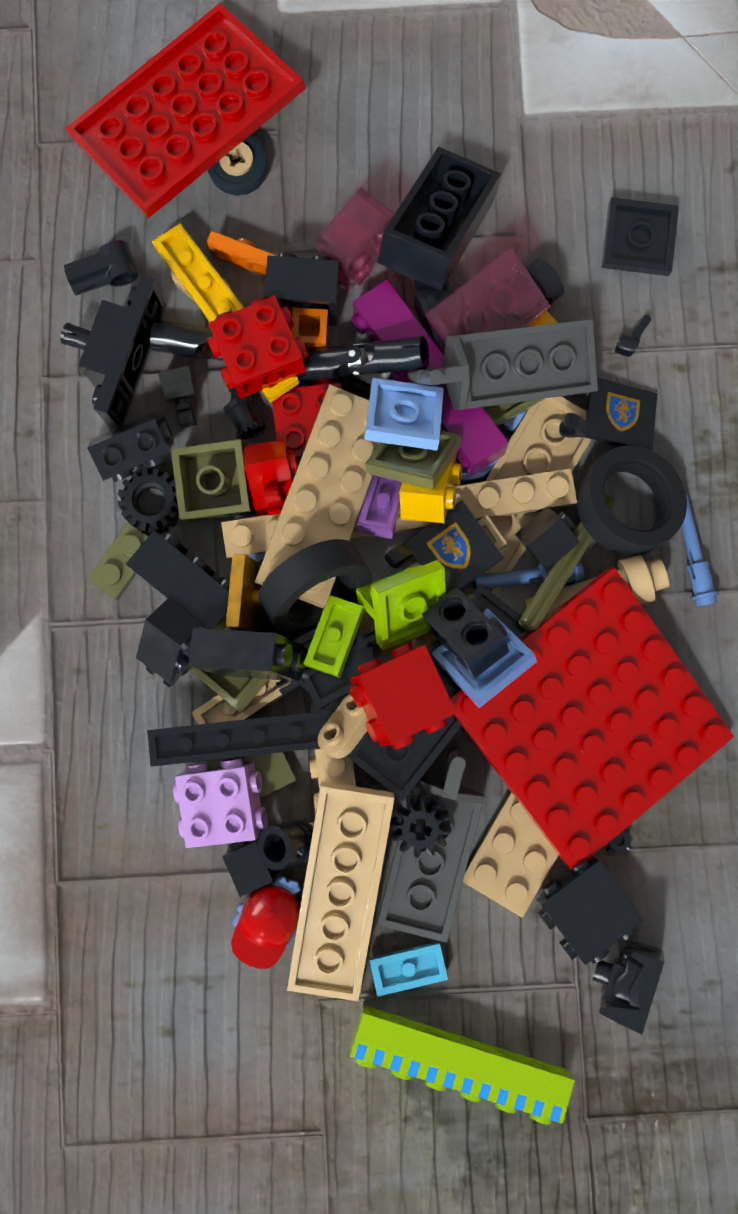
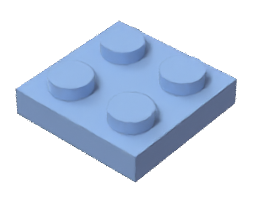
M372 378L364 440L437 450L440 439L444 388Z

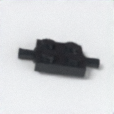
M316 628L293 640L304 645L306 655ZM358 628L340 678L306 666L304 671L301 672L300 682L285 680L276 682L282 696L302 686L309 692L317 709L320 710L348 695L350 687L353 686L350 678L360 674L357 667L375 659L373 647L378 645L376 643L375 630L365 634Z

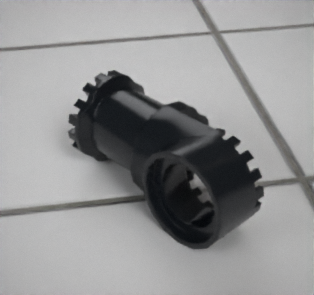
M235 387L229 389L228 391L232 393L230 395L233 397V400L223 407V411L226 415H230L238 431L236 433L238 440H247L249 435L252 438L254 437L253 433L258 435V432H262L266 425L264 421H259L251 405L253 403L251 395L240 399Z

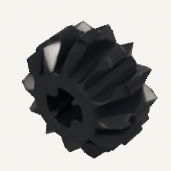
M421 794L420 804H415L411 795L407 796L406 803L408 809L396 804L394 811L400 817H392L390 821V826L397 828V830L391 833L392 841L403 840L400 845V851L403 853L413 846L415 858L420 857L421 848H426L429 856L435 855L433 843L440 847H445L447 842L441 834L447 835L452 832L451 825L443 823L450 818L449 811L442 810L438 812L441 806L439 799H435L428 806L427 794ZM417 819H425L426 826L429 828L424 827V832H416L415 825H412V822L417 824Z

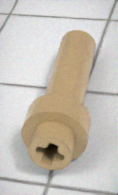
M638 554L618 561V573L641 605L655 601V591L669 587L668 575L660 557L644 561L643 557ZM596 577L563 587L545 618ZM533 597L523 600L525 610Z

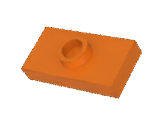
M211 231L207 239L212 257L266 277L268 255L276 256L258 249L254 243L243 238L234 240Z

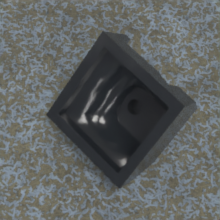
M632 941L631 948H625L624 951H620L619 958H614L613 964L603 960L597 963L592 980L606 985L604 997L600 1002V1014L641 1035L643 1034L665 962L663 949Z

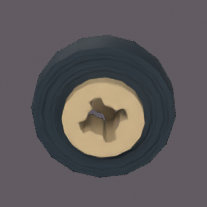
M249 135L208 169L209 176L215 186L227 194L235 196L249 194L258 189L265 180L268 169L266 151L259 140ZM240 158L239 161H236L234 163L231 162L232 160Z

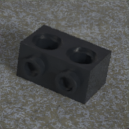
M456 587L423 612L422 615L435 638L476 679L510 652L504 638L508 634L495 617L489 620L483 614L485 610L475 596L470 594L466 597ZM457 617H462L459 620L453 621ZM479 640H485L479 645H474Z

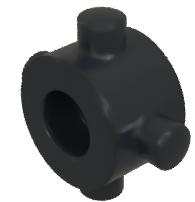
M628 828L624 829L607 844L609 847L606 851L610 854H613L614 851L621 852L626 850L629 852L632 849L630 837L627 834L630 830Z

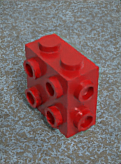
M275 295L267 299H256L248 307L238 311L224 312L217 316L214 321L208 323L213 335L207 338L215 359L222 356L226 367L220 369L228 390L235 387L240 399L306 372L303 359L308 357L305 345L300 336L297 338L293 337L290 330L294 326L291 314L287 306L280 308Z
M324 379L315 381L313 386L299 387L298 384L272 402L276 440H286L288 452L295 451L298 466L329 384L342 389L341 383H334L333 380Z
M411 643L403 645L390 652L393 659L382 664L378 658L358 666L360 674L350 678L353 685L350 687L351 696L359 708L363 707L369 720L366 722L367 731L372 740L379 742L381 747L393 745L395 750L405 747L416 741L413 736L414 734L424 729L427 734L435 732L448 725L446 718L456 714L426 645L414 649Z

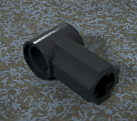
M122 240L106 243L99 248L97 254L64 265L67 280L75 296L106 285L114 287L125 286L138 278V272L128 243Z

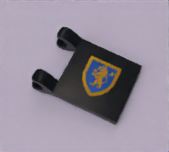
M597 377L598 391L589 392L586 420L577 414L567 413L564 417V422H561L559 425V434L563 437H585L619 447L627 445L640 446L652 451L658 394Z
M463 500L458 502L454 509L447 511L444 523L431 522L407 541L391 549L384 556L388 565L394 569L403 565L412 555L421 566L438 560L445 567L446 595L456 587L460 590L504 559Z

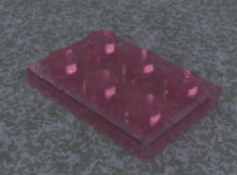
M511 247L426 312L425 316L446 344L448 336L527 327L550 309L551 306Z

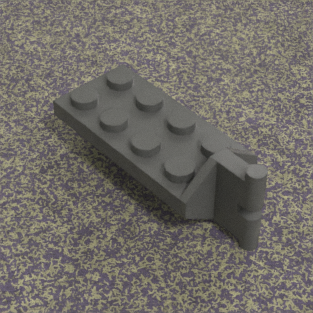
M593 319L448 336L446 338L443 366L411 370L407 378L413 384H445L454 410L598 391Z
M452 746L448 749L441 779L421 777L409 794L413 797L415 804H420L421 794H427L428 806L435 799H439L441 806L438 812L442 810L449 811L450 818L443 823L451 825L452 832L447 835L441 834L447 844L445 847H440L433 843L435 855L429 856L426 848H421L420 857L415 858L413 846L403 853L400 851V845L403 840L397 841L377 919V925L445 943L448 941L485 798L483 793L460 785L466 762L461 749L457 746ZM417 819V824L412 822V825H415L416 832H424V827L429 828L426 826L425 819Z

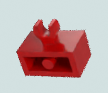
M285 439L244 446V468L257 517L280 514L294 479L293 473H296L298 468L295 451L288 452Z

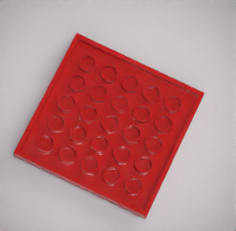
M615 567L606 569L546 617L538 629L530 633L528 632L520 638L535 654L537 662L482 707L478 708L460 687L449 695L456 714H454L456 719L568 869H573L584 859L589 860L734 738L729 728Z

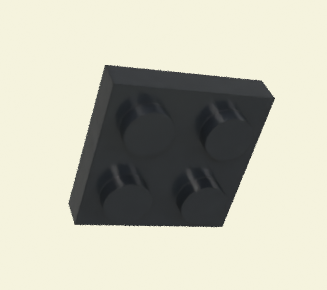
M611 197L608 203L601 268L669 276L673 267L679 206Z

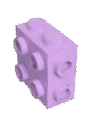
M241 757L220 761L221 766L208 768V762L194 763L186 766L187 771L175 776L176 781L173 784V795L175 801L179 803L181 813L178 828L180 836L185 840L186 848L252 841L259 838L260 833L267 828L268 817L265 807H261L259 793L262 791V777L260 772L255 769V762L243 763Z

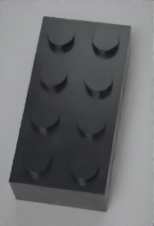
M438 147L383 231L377 263L442 291L492 206L501 173Z

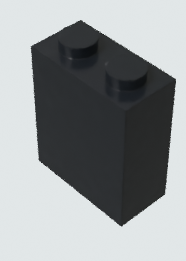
M193 628L188 666L220 676L300 682L301 672L306 667L303 664L306 653L304 645L277 633Z

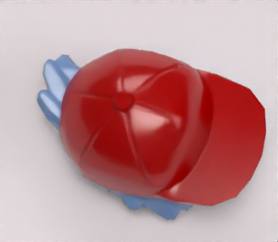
M279 877L273 882L252 891L244 904L237 908L239 914L232 923L235 926V930L231 940L233 954L247 966L257 969H268L275 965L285 951V948L289 946L290 939L295 937L300 912V904L296 894L301 891L297 881H290L286 877Z

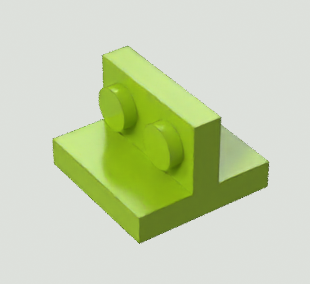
M438 560L423 566L417 565L407 568L402 572L376 580L356 589L357 601L374 619L376 643L383 651L430 632L422 613L446 595L445 567Z

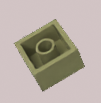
M240 439L171 449L180 520L192 522L256 513L244 468L243 447L249 446L248 443Z

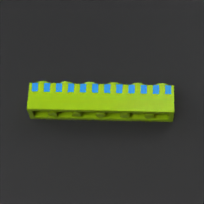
M366 1005L362 1006L350 1046V1057L356 1058L355 1062L360 1066L375 1069L376 1065L390 1069V1073L393 1076L404 1080H410L411 1076L425 1080V1084L432 1089L445 1091L447 1087L460 1091V1096L467 1100L481 1102L482 1098L494 1102L495 1107L512 1114L516 1113V1110L529 1113L530 1118L546 1125H550L551 1121L563 1124L575 1079L569 1069Z

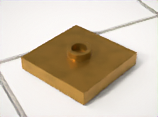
M233 554L226 626L234 631L268 633L269 617L258 598L261 584L255 583L261 564L247 554Z

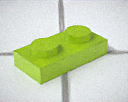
M329 595L303 664L340 678L364 615V607Z

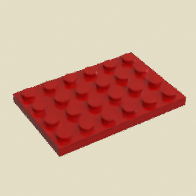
M219 3L74 120L65 130L70 138L147 218H150L301 94L306 87L304 80Z

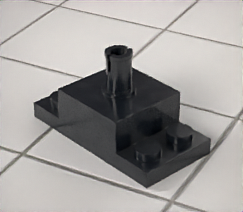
M142 275L138 286L134 285L129 293L128 306L130 308L102 300L91 331L67 322L63 329L67 330L68 333L61 332L60 337L61 344L84 350L78 367L96 387L92 397L93 409L109 427L115 429L124 425L151 349L150 336L154 320H161L166 307L165 300L156 281Z

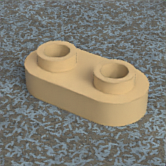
M351 693L344 698L318 735L320 749L334 759H340L350 754L367 732L366 722L369 720L363 707L359 708L355 704Z

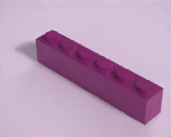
M385 280L352 301L353 316L351 320L361 335L366 333L372 342L424 336L429 346L428 368L443 366L444 355L388 280ZM411 370L390 372L394 381L410 383L407 376ZM445 384L427 385L444 388L440 430L461 435L462 445L456 453V463L462 464V470L466 469L472 477L505 455L509 442L483 407L454 410Z

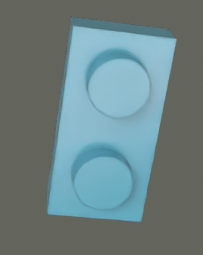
M439 941L369 957L377 996L448 980Z

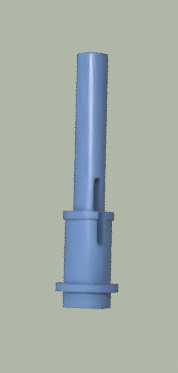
M686 495L687 511L681 526L690 563L689 566H686V569L689 573L694 597H691V601H695L696 606L701 607L717 603V596L720 594L719 591L714 589L709 561L704 562L688 495Z
M580 561L566 583L568 585L576 584L583 580L584 571ZM539 564L536 569L482 574L472 581V587L475 589L480 583L486 588L538 583L541 586L551 568L546 570Z

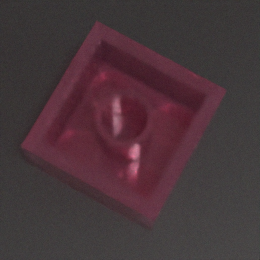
M362 187L359 188L316 239L317 255L328 256L335 261H339L340 285L349 292L356 284L362 285L371 274L372 268L370 267L379 256L383 231L394 216L390 209Z

